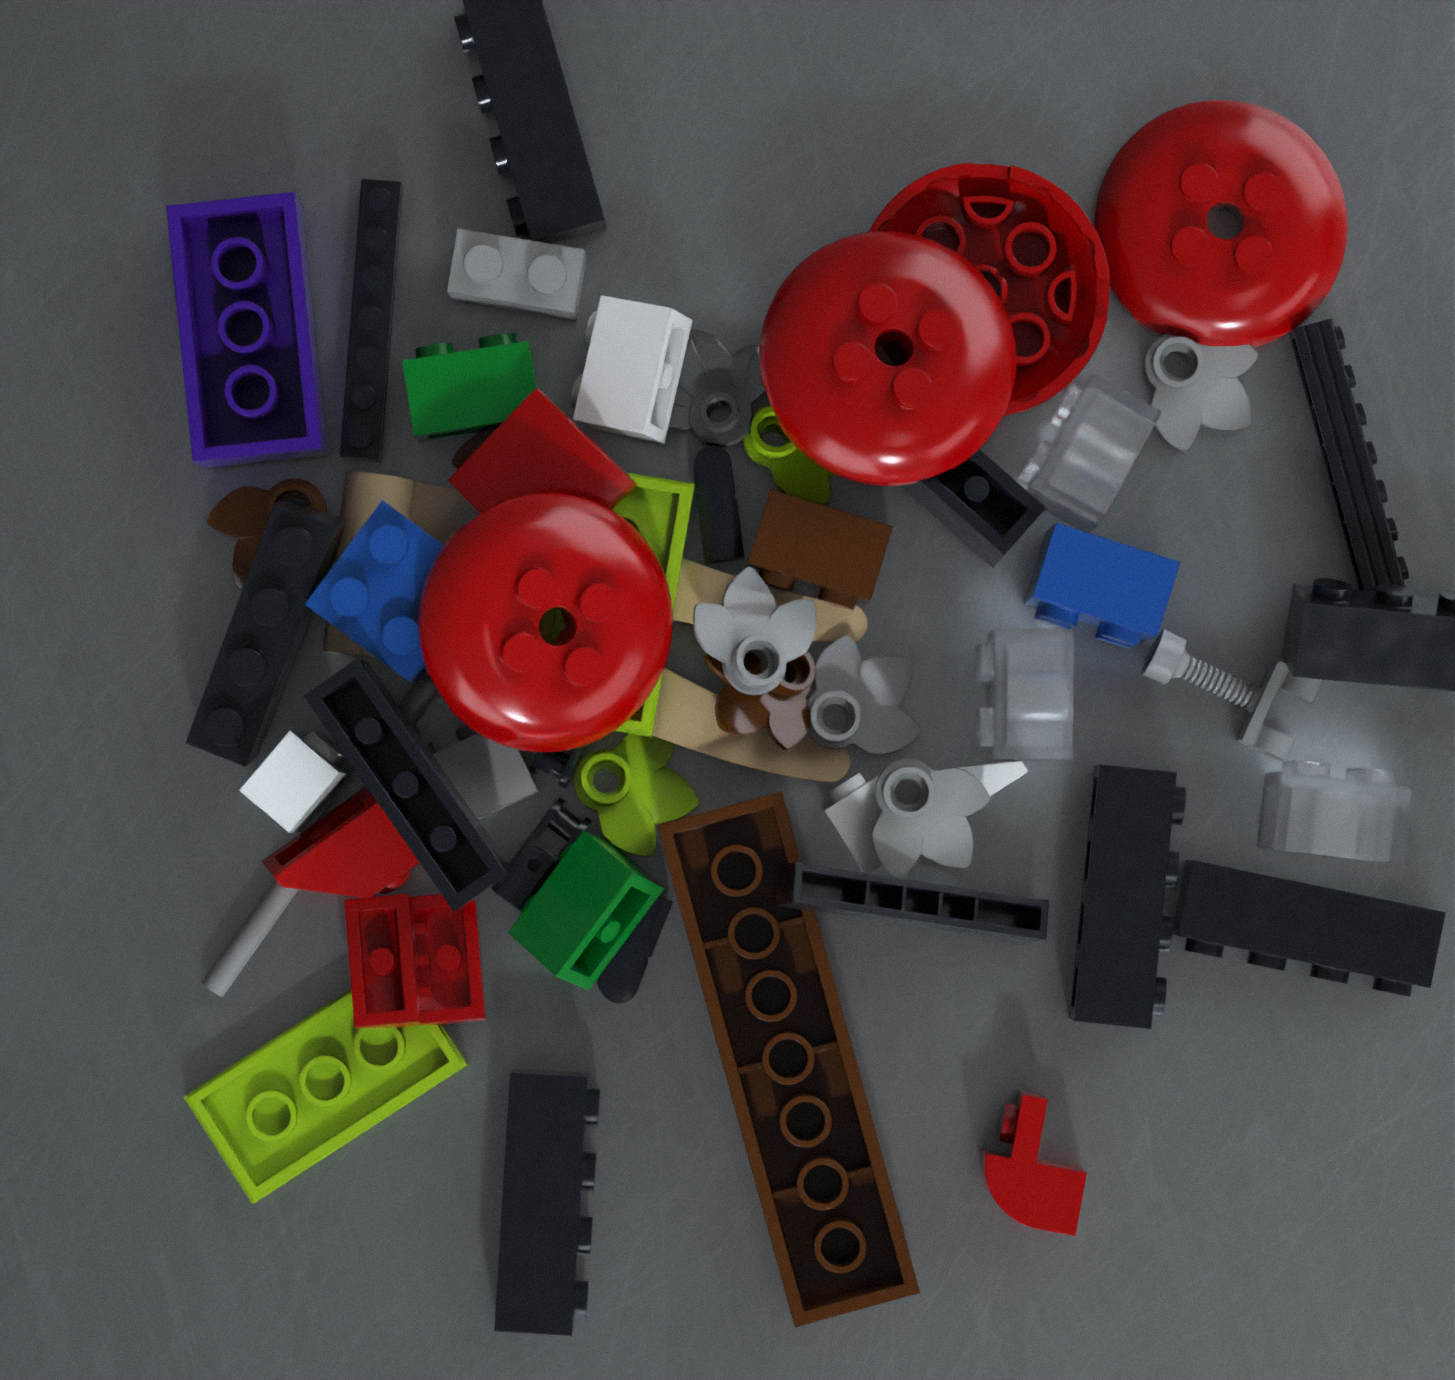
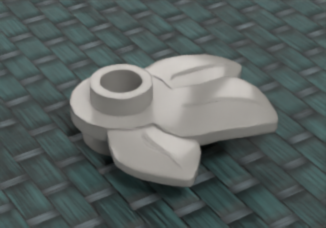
M1169 333L1157 338L1147 350L1144 369L1147 379L1155 388L1150 405V415L1154 426L1161 436L1171 446L1180 451H1186L1196 439L1201 424L1207 428L1222 431L1240 430L1249 427L1252 423L1250 401L1237 377L1245 373L1258 359L1257 352L1249 344L1242 346H1205L1195 343L1186 337H1175ZM1177 353L1185 358L1187 369L1183 375L1173 376L1166 371L1164 361L1167 355Z
M752 567L743 569L727 585L721 605L698 603L694 606L693 628L699 645L707 654L722 662L723 671L729 683L736 690L747 695H761L776 688L785 675L786 663L805 654L813 641L816 627L814 601L812 599H798L777 607L776 601L766 583ZM746 653H752L759 658L761 670L758 675L751 674L746 670L744 666Z
M849 636L836 640L822 651L815 664L816 692L807 700L811 721L807 734L815 743L829 749H840L853 743L870 754L882 755L903 749L922 733L919 724L906 712L897 708L903 702L911 684L914 669L911 659L883 655L863 661L859 649ZM833 705L841 707L846 714L845 725L840 729L827 727L822 718L825 708Z
M910 758L899 759L887 765L881 771L876 781L875 796L882 811L874 824L871 834L873 848L886 872L893 878L902 879L914 867L920 854L926 859L944 866L967 868L972 860L973 836L966 816L976 813L991 801L990 795L983 784L973 774L957 767L933 771L925 763ZM907 778L915 780L919 786V793L916 799L911 802L899 801L895 794L897 784Z

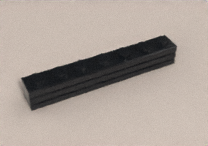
M361 179L340 457L343 460L380 463L383 461L382 448L401 205L404 187L399 181Z
M1332 318L1294 328L1288 335L1358 589L1376 591V587L1381 584H1394L1405 587L1404 580L1409 579V572L1404 557H1397L1393 542L1398 540L1395 522L1392 517L1386 518L1383 503L1388 502L1386 488L1382 479L1376 480L1372 465L1377 464L1376 451L1372 441H1365L1362 427L1367 425L1366 415L1362 404H1355L1351 388L1356 387L1355 375L1350 364L1344 365L1341 350L1346 348L1343 332L1340 326L1334 327Z
M801 862L779 866L776 906L1024 943L1043 941L1047 938L1049 900L1044 899L1037 900L814 866Z

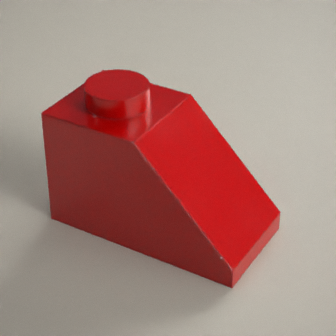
M365 786L262 860V863L281 887L370 899L378 892L380 894H387L403 885L411 876L412 871L410 869L416 866L419 861Z

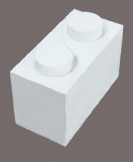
M601 295L598 310L592 313L586 327L585 339L589 349L584 371L577 376L572 388L571 403L575 410L572 420L596 431L665 444L693 320L669 307Z
M311 730L305 735L304 733L289 731L239 791L287 832H303L341 787L350 772L340 765L346 758L344 753L322 733Z

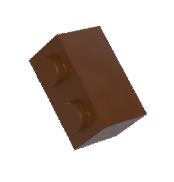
M770 489L747 567L759 570L758 574L768 586L793 592L795 583L800 582L819 588L818 600L841 608L854 610L857 600L866 603L871 601L893 526Z

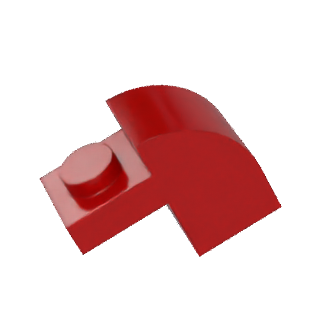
M1018 1091L1015 1105L1004 1104L1000 1121L998 1141L1008 1142L1007 1153L981 1149V1171L985 1185L999 1207L1015 1221L1039 1230L1076 1236L1087 1172L1082 1167L1037 1159L1048 1099L1040 1094Z

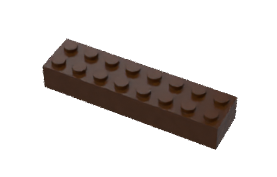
M782 791L657 825L794 1326H803L920 1293L816 913L814 911L776 906L779 866L801 862Z

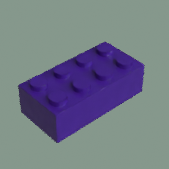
M295 192L166 205L192 461L201 468L328 455L302 202Z

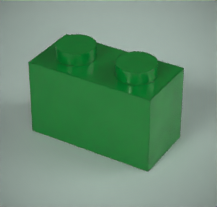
M502 333L479 338L478 349L454 352L453 343L431 344L416 348V358L402 360L413 434L416 440L423 442L480 433L488 429H497L536 387L538 388L530 342H517L516 333Z
M583 830L577 840L563 851L557 867L540 890L525 902L521 909L520 917L508 931V934L556 977L589 991L665 888L620 849Z

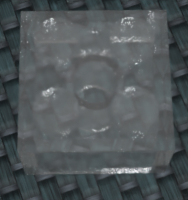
M1093 374L1083 387L1073 382L1071 387L1067 389L1050 420V423L1060 428L1052 443L1043 438L1041 439L1018 478L1029 483L1026 490L1046 507L1045 511L1081 531L1090 533L1100 525L1162 411L1096 374Z
M995 628L987 633V643L980 642L979 645H976L975 683H987L986 707L975 709L974 739L975 747H986V761L1073 760L1074 629Z
M1292 760V762L1283 761L1282 771L1265 773L1257 848L1380 863L1404 864L1412 786L1394 784L1395 772L1369 768H1347L1346 778L1330 777L1331 764Z

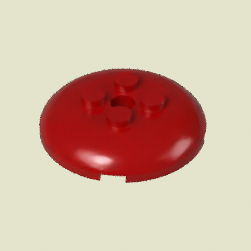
M1205 100L1189 103L1157 116L1133 134L1121 147L1103 178L1095 205L1093 225L1104 247L1109 265V286H1111L1120 302L1133 315L1132 318L1142 327L1157 337L1169 333L1175 337H1186L1197 344L1205 346H1242L1249 344L1253 349L1267 345L1286 335L1303 323L1320 306L1339 274L1344 259L1348 233L1347 208L1339 178L1331 162L1318 144L1303 129L1286 117L1262 106L1235 100ZM1220 207L1230 211L1236 217L1240 227L1237 236L1231 239H1222L1210 232L1207 225L1209 211L1219 209Z
M970 162L944 167L924 175L901 190L883 208L868 232H904L936 241L967 259L986 279L994 283L998 296L1008 314L1016 344V377L1013 392L1003 417L1027 411L1053 398L1079 375L1098 347L1106 326L1109 307L1110 273L1105 250L1097 231L1081 207L1066 192L1044 177L1013 165L1008 167L994 164H972ZM892 339V341H881L875 344V353L881 362L893 367L906 363L905 353L897 344L898 341Z
M874 231L855 234L825 245L809 255L786 277L777 290L764 319L759 342L761 383L765 387L769 402L778 418L777 423L785 435L802 453L821 467L838 476L870 485L903 486L915 484L919 480L939 475L952 468L955 469L967 461L986 443L999 425L1007 410L1016 377L1017 359L1013 329L1005 307L989 281L967 259L954 250L928 238L904 232ZM892 339L898 341L897 344L905 353L906 363L894 367L884 364L875 353V344L881 341H892Z
M551 492L530 493L507 498L497 502L495 506L484 511L468 524H463L443 545L431 565L422 589L418 610V637L423 663L427 674L431 676L438 692L449 706L448 708L459 720L483 737L510 748L530 752H558L582 747L605 737L627 722L648 699L658 683L670 651L673 631V610L669 585L656 554L645 538L622 516L597 502L575 495ZM558 607L563 615V622L566 624L564 630H561L556 638L545 641L539 632L540 619L547 610Z

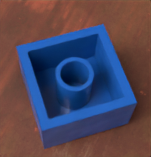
M382 500L305 605L404 679L416 684L426 671L418 637L420 598L427 574L443 544Z
M1055 523L1045 532L1023 604L1037 608L1034 619L1067 630H1070L1071 626L1076 627L1078 621L1098 627L1095 635L1096 639L1131 649L1132 646H1138L1139 641L1145 642L1158 636L1180 561Z

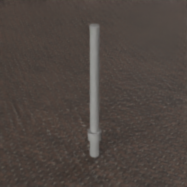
M424 672L419 681L412 685L398 705L417 733L419 729L415 725L439 693L427 672ZM355 769L351 771L317 821L366 786ZM276 880L273 881L203 980L202 984L220 997L225 995L299 889L281 887Z

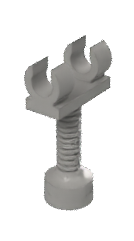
M1162 629L1149 651L1141 675L1163 685H1166L1172 678L1182 677V680L1186 681L1188 679L1189 683L1194 682V685H1199L1201 689L1205 687L1206 691L1211 690L1212 694L1217 692V696H1222L1225 700L1228 698L1229 702L1234 701L1236 705L1240 703V707L1243 708L1245 706V709L1249 712L1236 741L1275 759L1286 761L1296 739L1264 725L1263 721L1278 690L1309 704V702L1313 703L1322 681L1319 679L1293 677L1286 664L1277 660L1271 662L1261 686L1254 688V685L1251 683L1248 685L1247 681L1242 683V679H1237L1234 675L1231 677V674H1225L1223 670L1219 672V668L1213 669L1212 665L1208 666L1206 662L1202 663V660L1198 659L1196 661L1195 657L1190 658L1185 649L1187 640L1168 630Z

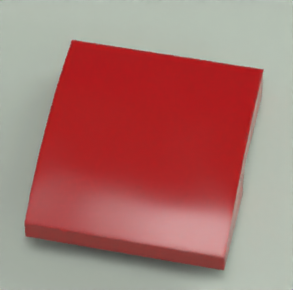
M537 387L448 479L455 489L480 514L495 506L497 502L507 498L539 492L575 495L597 502L612 510L637 484L546 393Z
M409 894L371 897L370 899L344 900L355 1029L438 1025L487 1020L477 898L457 911L452 910L442 894L410 897Z

